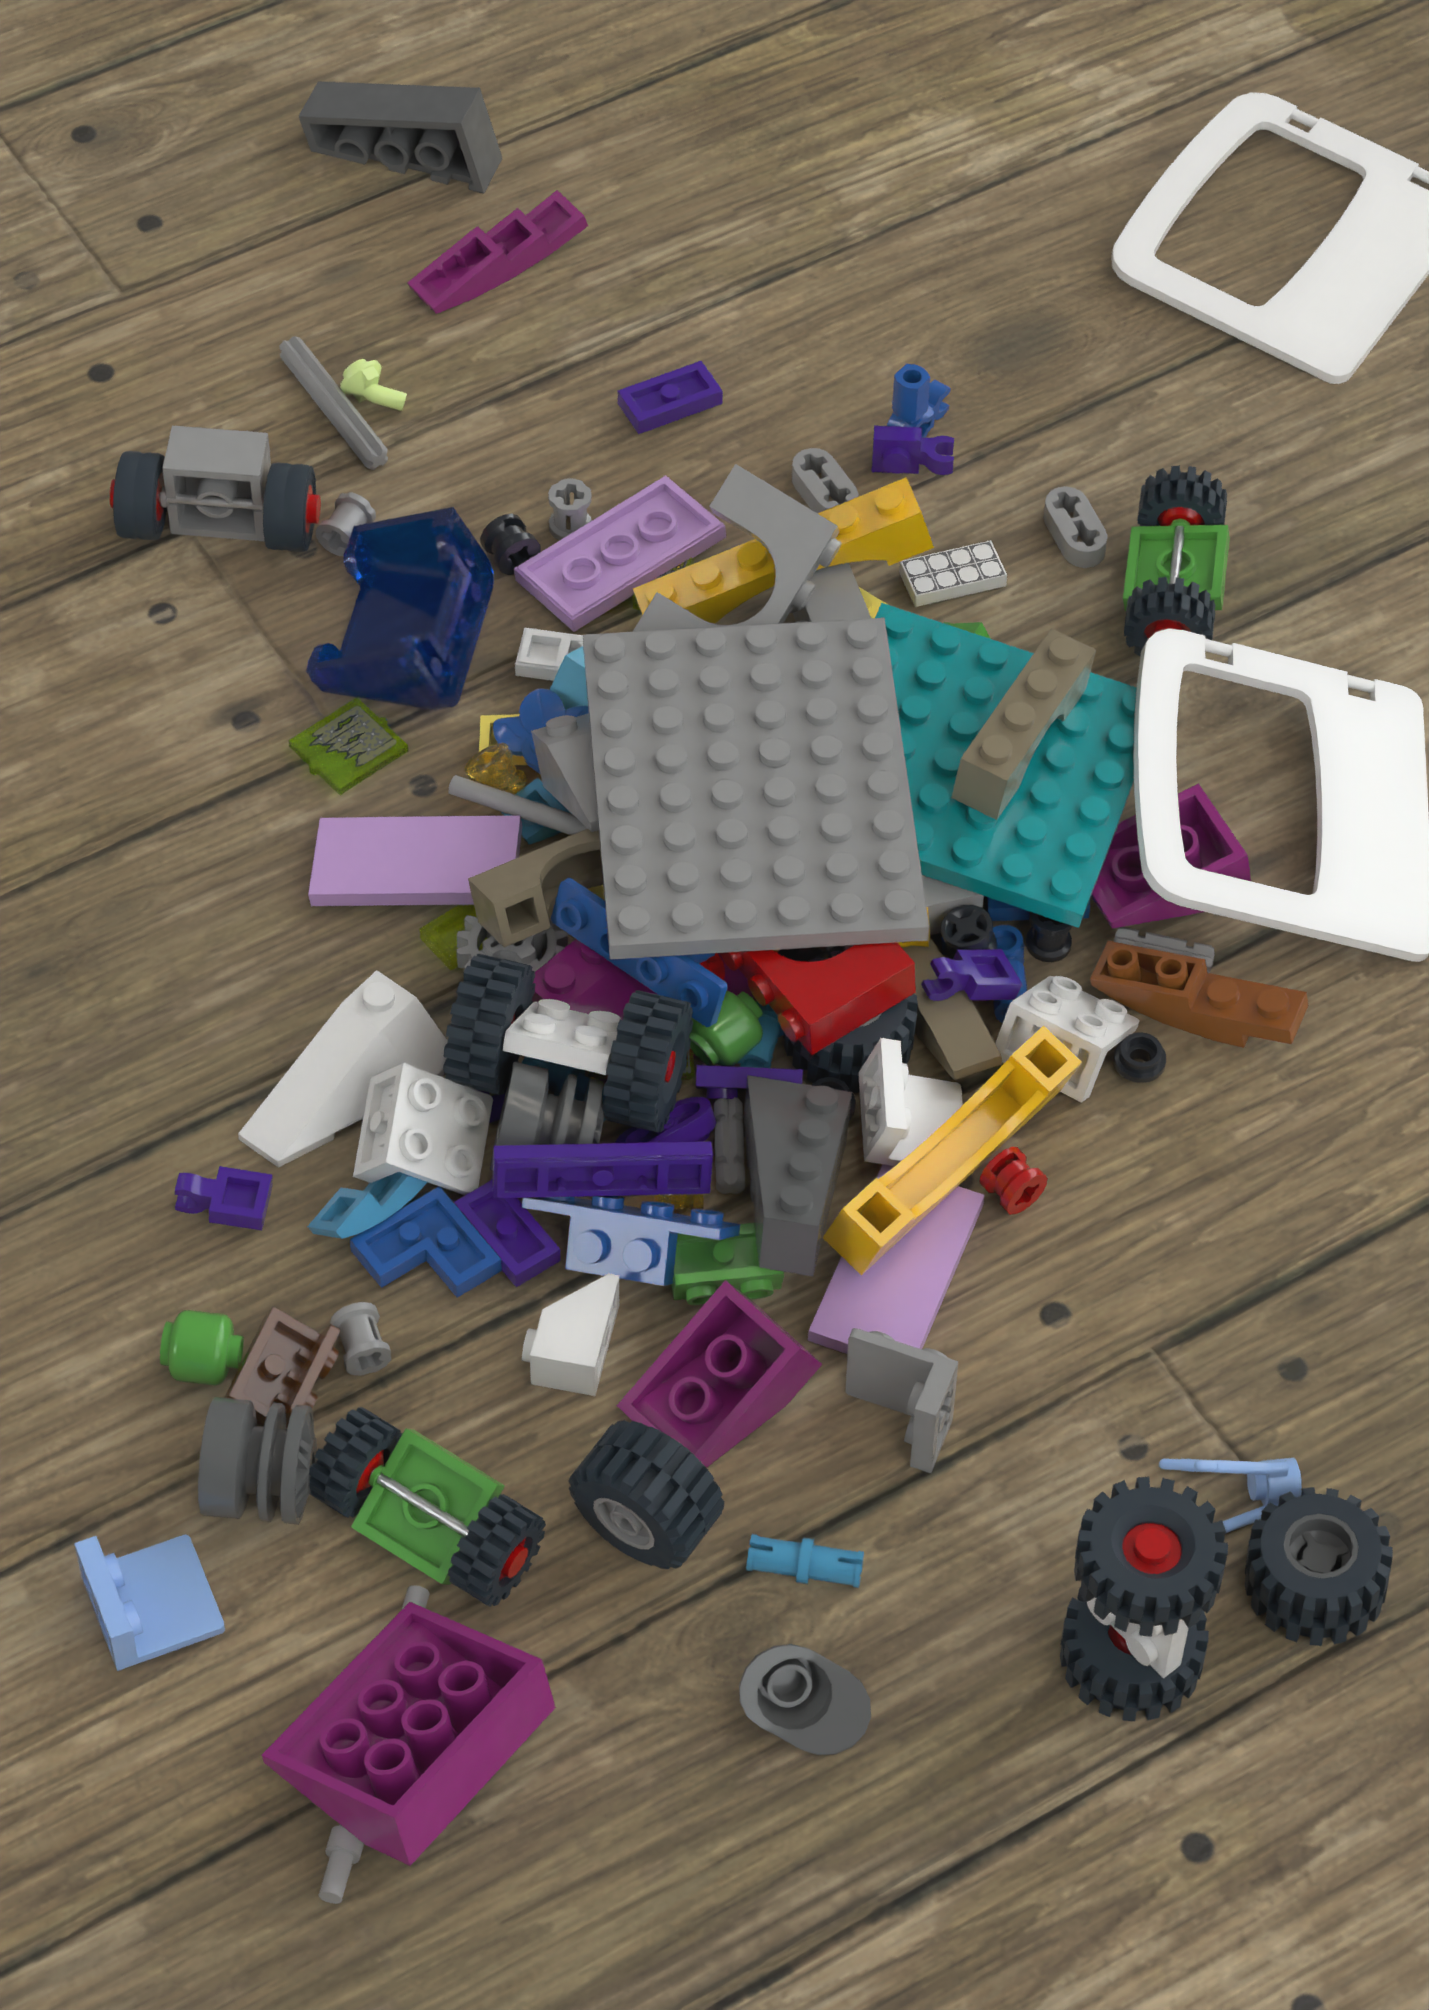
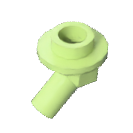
M360 359L345 369L343 372L344 379L340 384V389L344 394L353 395L359 403L368 400L375 404L402 411L407 393L378 385L382 366L377 360L366 361L365 359Z

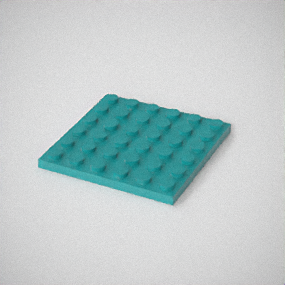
M881 603L875 618H885L922 875L1079 928L1134 785V718L1137 687L1090 672L1086 690L1065 721L1056 718L1050 725L1032 756L1020 787L996 820L951 798L961 757L1034 653Z

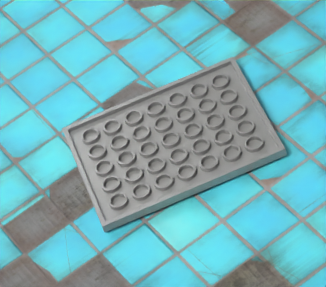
M885 618L583 634V653L610 959L928 941L929 922Z

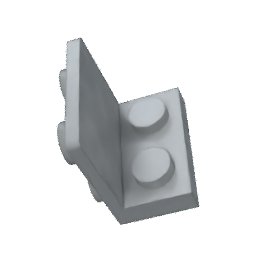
M853 1328L848 1338L846 1394L910 1415L911 1418L904 1438V1442L912 1444L910 1467L928 1473L932 1472L953 1421L959 1361L949 1359L943 1353L934 1349H919L897 1342L882 1332H867Z

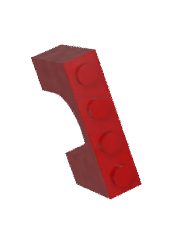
M897 942L854 945L832 958L815 962L792 960L781 956L774 950L720 953L723 961L731 970L739 969L747 978L750 991L758 1003L762 1006L769 1004L776 1012L779 1024L786 1036L793 1042L799 1040L811 1055L916 993L915 962Z

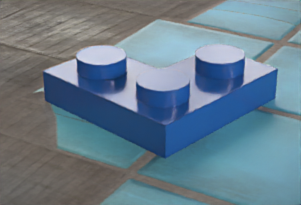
M440 1186L401 1208L376 1226L350 1239L351 1252L381 1288L427 1261L457 1298L502 1271L501 1258Z

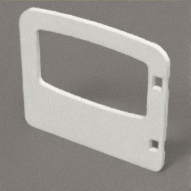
M1266 93L1244 94L1234 98L1203 128L1150 190L1114 244L1111 256L1112 268L1124 282L1325 382L1332 384L1344 383L1351 378L1429 275V190L1410 182L1415 177L1429 184V171L1418 167V163L1323 118L1317 119L1297 109V106L1279 97ZM1293 119L1312 129L1307 133L1288 123ZM1268 130L1359 173L1364 180L1340 220L1303 267L1265 305L1253 306L1161 262L1156 258L1155 253L1181 212L1216 169L1255 131Z
M1165 629L1155 632L1147 640L1140 656L1134 718L1133 757L1134 796L1141 868L1143 876L1152 890L1165 900L1179 906L1408 961L1420 962L1425 960L1429 956V812L1423 704L1418 694L1405 686L1377 679L1371 681L1347 675L1346 671L1236 643L1229 645L1205 639L1204 635L1184 630ZM1205 651L1228 657V664L1205 659ZM1184 671H1192L1299 699L1306 706L1312 736L1317 794V855L1313 894H1300L1193 867L1186 860L1180 829L1176 766L1178 702L1182 673ZM1348 688L1370 693V700L1348 695Z

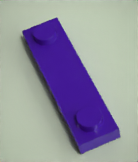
M712 1142L493 1146V1198L710 1194L713 1161Z

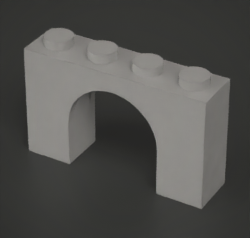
M735 464L709 507L713 514L753 537L769 551L773 558L776 572L775 585L769 601L760 612L744 622L732 625H718L697 617L657 592L633 632L784 623L793 607L801 611L812 595L816 585L811 583L810 579L818 566L822 565L827 568L840 549L842 542L835 539L839 534L838 526Z

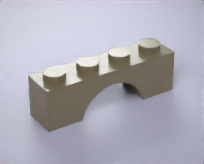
M1052 628L961 757L951 798L997 820L1020 787L1032 756L1050 725L1056 718L1065 721L1086 690L1096 649Z
M585 829L468 878L478 923L503 947L551 928L550 918L560 883L563 880L572 878L587 889L603 885L599 830L591 832L589 829Z

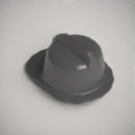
M798 1645L773 1646L759 1653L745 1668L739 1683V1701L749 1719L759 1727L773 1733L795 1747L816 1755L837 1754L853 1747L865 1734L871 1719L870 1697L863 1683L843 1667L808 1648Z

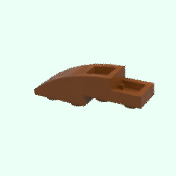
M1107 941L1090 978L1093 987L1145 1016L1213 1041L1242 1048L1245 1047L1249 1036L1292 1044L1309 1006L1307 992L1211 974L1207 972L1205 959L1113 941Z

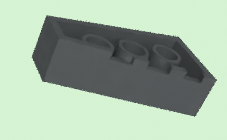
M318 81L298 116L312 152L365 165L368 159L380 161L389 168V171L405 174L409 168L431 174V181L447 185L451 179L469 183V190L485 193L503 159L480 88Z
M747 1075L743 1133L747 1144L746 1159L747 1167L750 1170L751 1202L754 1204V1227L760 1268L814 1276L822 1237L847 1142L852 1092L835 1090L827 1086H811Z

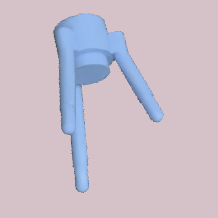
M1295 1458L1262 1460L1259 1462L1200 1459H1161L1159 1461V1467L1164 1470L1247 1474L1250 1498L1253 1501L1261 1500L1263 1506L1222 1521L1226 1533L1255 1522V1519L1261 1520L1262 1510L1269 1503L1278 1506L1279 1496L1291 1492L1295 1497H1299L1302 1492L1301 1474Z

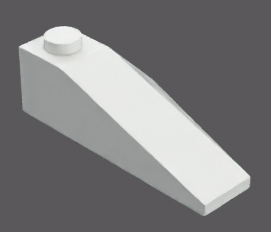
M376 970L340 1004L238 1133L239 1140L279 1168L334 1140L335 1132L361 1119L363 1120L371 1077L401 1063H406L442 1077L445 1074L443 1065L446 1061V1058L443 1057L444 1047L448 1040L416 996Z

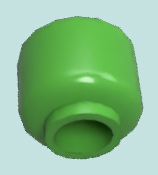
M726 990L717 1023L710 1027H705L691 1017L693 1026L689 1038H691L690 1049L708 1066H715L716 1064L720 1066H734L762 1040L763 1029L758 1020L763 1015L761 1008L747 993L741 992L736 996L734 993Z
M183 1310L177 1315L174 1322L167 1321L165 1323L160 1347V1364L168 1366L170 1375L177 1381L214 1386L220 1385L226 1379L230 1368L239 1369L243 1355L244 1337L234 1335L233 1323L225 1314Z

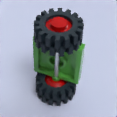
M1180 465L1171 466L1170 474L1162 468L1156 471V478L1150 475L1146 479L1145 485H1142L1137 518L1140 526L1131 527L1123 603L1126 612L1124 636H1126L1128 647L1135 646L1134 653L1139 657L1147 640L1155 632L1165 629L1184 630L1204 635L1205 639L1212 640L1215 610H1222L1230 540L1228 525H1225L1227 492L1226 489H1222V482L1218 478L1211 481L1212 473L1204 470L1201 475H1197V467L1188 466L1187 472H1181Z
M358 1407L356 1411L354 1409L349 1411L346 1420L341 1418L336 1423V1431L334 1433L329 1431L324 1439L327 1443L323 1449L318 1448L314 1456L318 1459L317 1462L310 1466V1495L347 1518L356 1516L351 1528L437 1582L444 1585L452 1583L489 1607L491 1605H498L501 1598L505 1600L510 1595L511 1587L514 1586L516 1588L522 1581L520 1576L524 1571L528 1572L532 1565L530 1562L532 1556L537 1555L541 1547L537 1544L544 1538L545 1531H543V1528L546 1526V1523L538 1514L507 1495L501 1494L505 1485L414 1429L406 1428L401 1433V1430L363 1407Z

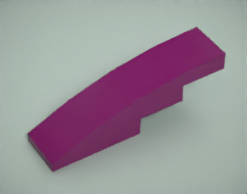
M556 190L527 215L519 208H516L487 233L479 226H476L408 281L407 284L426 305L438 314L472 300L513 279L555 252L589 225L585 216Z

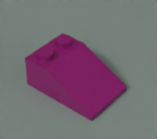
M1199 783L1178 793L1180 829L1185 858L1188 863L1201 870L1251 881L1247 853ZM1136 814L1119 822L1091 895L1111 928L1203 913L1204 911L1169 902L1152 890L1142 873Z
M725 1280L617 1404V1407L632 1421L640 1422L648 1427L651 1426L681 1443L707 1468L786 1407L821 1367L822 1363L748 1296Z

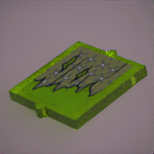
M358 697L289 740V747L309 765L310 773L312 775L318 774L339 795H342L409 751L408 744L388 727L387 719L385 717L379 718Z

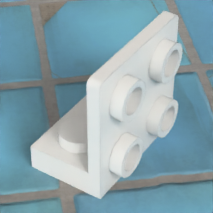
M1048 976L1010 1003L995 1045L1001 1054L1002 1062L1005 1063L1020 1046L1044 1025L1082 1061L1060 1091L1082 1103L1090 1097L1106 1053L1128 1035L1135 1032L1140 1020L1128 1014L1127 1009L1120 1003L1109 999H1098L1082 991V987L1070 978Z
M880 1038L859 1071L864 1161L896 1166L963 1105L962 1090L959 1083L908 1075V1066L902 1063L901 1041Z
M401 1063L371 1077L353 1177L373 1183L396 1172H401L459 1194L467 1195L479 1186L493 1102L492 1097L486 1093L457 1084L406 1063Z

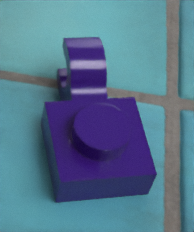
M874 425L872 472L919 474V465L921 464L926 466L932 473L938 475L952 474L954 456L950 455H953L954 438L950 436L924 438L921 437V427Z
M1002 949L957 950L953 960L946 957L935 958L931 961L930 965L938 979H927L921 983L926 995L933 1001L948 999L960 990H965L970 1000H1015L1022 986V982Z
M219 1166L216 1179L205 1178L192 1173H179L174 1191L175 1195H178L175 1210L194 1214L209 1209L210 1223L262 1231L273 1187L272 1174Z

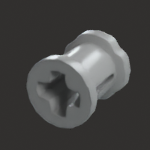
M573 478L563 479L551 486L548 498L554 513L549 519V529L552 536L560 541L591 522V517L587 512V508L591 503V490L581 480ZM570 492L574 493L573 505H570ZM567 517H570V529L566 528Z
M353 492L341 493L335 501V511L331 517L321 521L315 530L318 542L335 555H351L357 546V536L363 528L371 526L376 518V512L368 500L361 495Z
M359 1302L344 1306L336 1311L330 1320V1324L340 1329L338 1336L341 1337L346 1353L343 1357L346 1372L351 1375L361 1376L377 1372L387 1366L392 1359L389 1345L381 1339L377 1327L380 1316L376 1306L372 1303Z

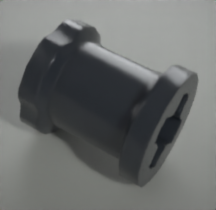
M1030 912L1029 921L1032 927L1026 937L1028 952L1035 959L1042 962L1052 963L1065 958L1071 951L1072 937L1069 931L1072 926Z

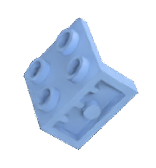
M181 1535L116 1558L114 1553L104 1556L97 1536L74 1543L81 1578L117 1671L217 1636L225 1631L223 1618L189 1535Z

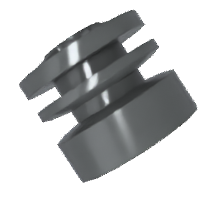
M513 1062L494 1146L599 1144L605 1113L603 1111L602 1099L603 1081L589 1078L583 1101L574 1099L577 1075H567L557 1096L548 1094V1069ZM492 1152L491 1163H490V1169H489V1170H492V1171H493V1152Z
M214 1397L206 1416L199 1461L198 1502L200 1513L203 1516L240 1519L251 1494L256 1495L259 1519L271 1522L280 1497L282 1521L286 1524L299 1525L311 1492L309 1486L311 1477L309 1475L310 1466L317 1462V1459L314 1457L317 1452V1439L314 1434L313 1409L306 1405H295L291 1413L288 1429H286L285 1406L282 1403L273 1402L266 1416L264 1427H257L255 1406L251 1400Z

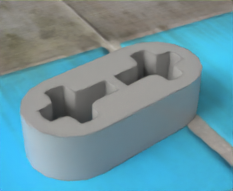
M818 448L804 449L793 458L792 483L803 500L814 512L820 513L858 497L859 493L855 485L827 451ZM821 473V479L816 474ZM829 495L834 501L829 502Z
M1065 486L1051 490L1046 496L1043 519L1062 555L1070 564L1076 567L1089 568L1100 564L1105 557L1107 533L1087 497L1082 491L1073 487ZM1074 512L1073 518H1070L1068 513ZM1080 536L1083 542H1077V537Z

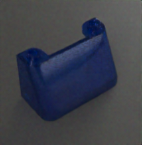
M454 507L353 526L347 548L344 551L343 561L346 571L353 576L360 586V591L340 651L331 643L317 645L308 660L307 674L311 681L325 693L435 711L455 707L463 691L493 591L494 574L487 555Z

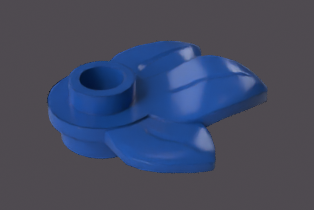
M543 688L536 689L529 693L522 701L519 709L520 716L501 718L494 721V737L499 747L505 753L523 756L526 764L540 774L531 731L546 727V722L555 717L565 715L578 717L588 714V706H576L565 710L562 700L555 692Z

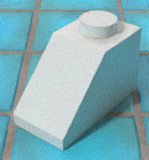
M607 1274L542 1309L537 1330L530 1328L527 1330L523 1345L522 1361L530 1362L531 1384L596 1396L619 1308V1275Z

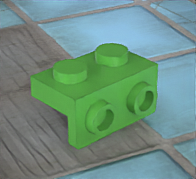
M754 1223L740 1224L739 1236L722 1240L678 1233L672 1284L673 1300L687 1299V1303L690 1305H704L725 1280L750 1299L768 1297L774 1293L773 1290L782 1288L783 1271L759 1267Z

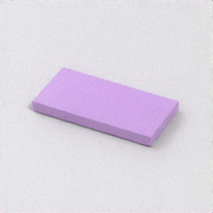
M664 476L514 568L515 579L575 632L633 596V588L652 581L663 573L672 570V568L673 570L676 569L674 567L677 565H683L684 561L691 560L726 538L725 525L671 479Z
M521 816L320 818L308 892L311 906L474 905L468 878L519 857L522 835Z
M882 1164L877 1178L879 1179L895 1166ZM958 1186L862 1276L841 1257L809 1328L808 1341L848 1354V1338L852 1329L858 1328L867 1332H882L897 1342L922 1349L982 1210L985 1195Z

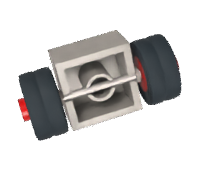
M172 426L165 456L149 452H123L117 466L115 479L112 480L110 486V507L113 508L115 530L117 535L122 538L158 540L165 525L168 508L171 534L265 541L266 547L271 550L304 552L308 550L311 543L314 524H318L320 519L321 498L320 495H316V479L313 467L304 464L292 465L279 462L271 465L268 433Z

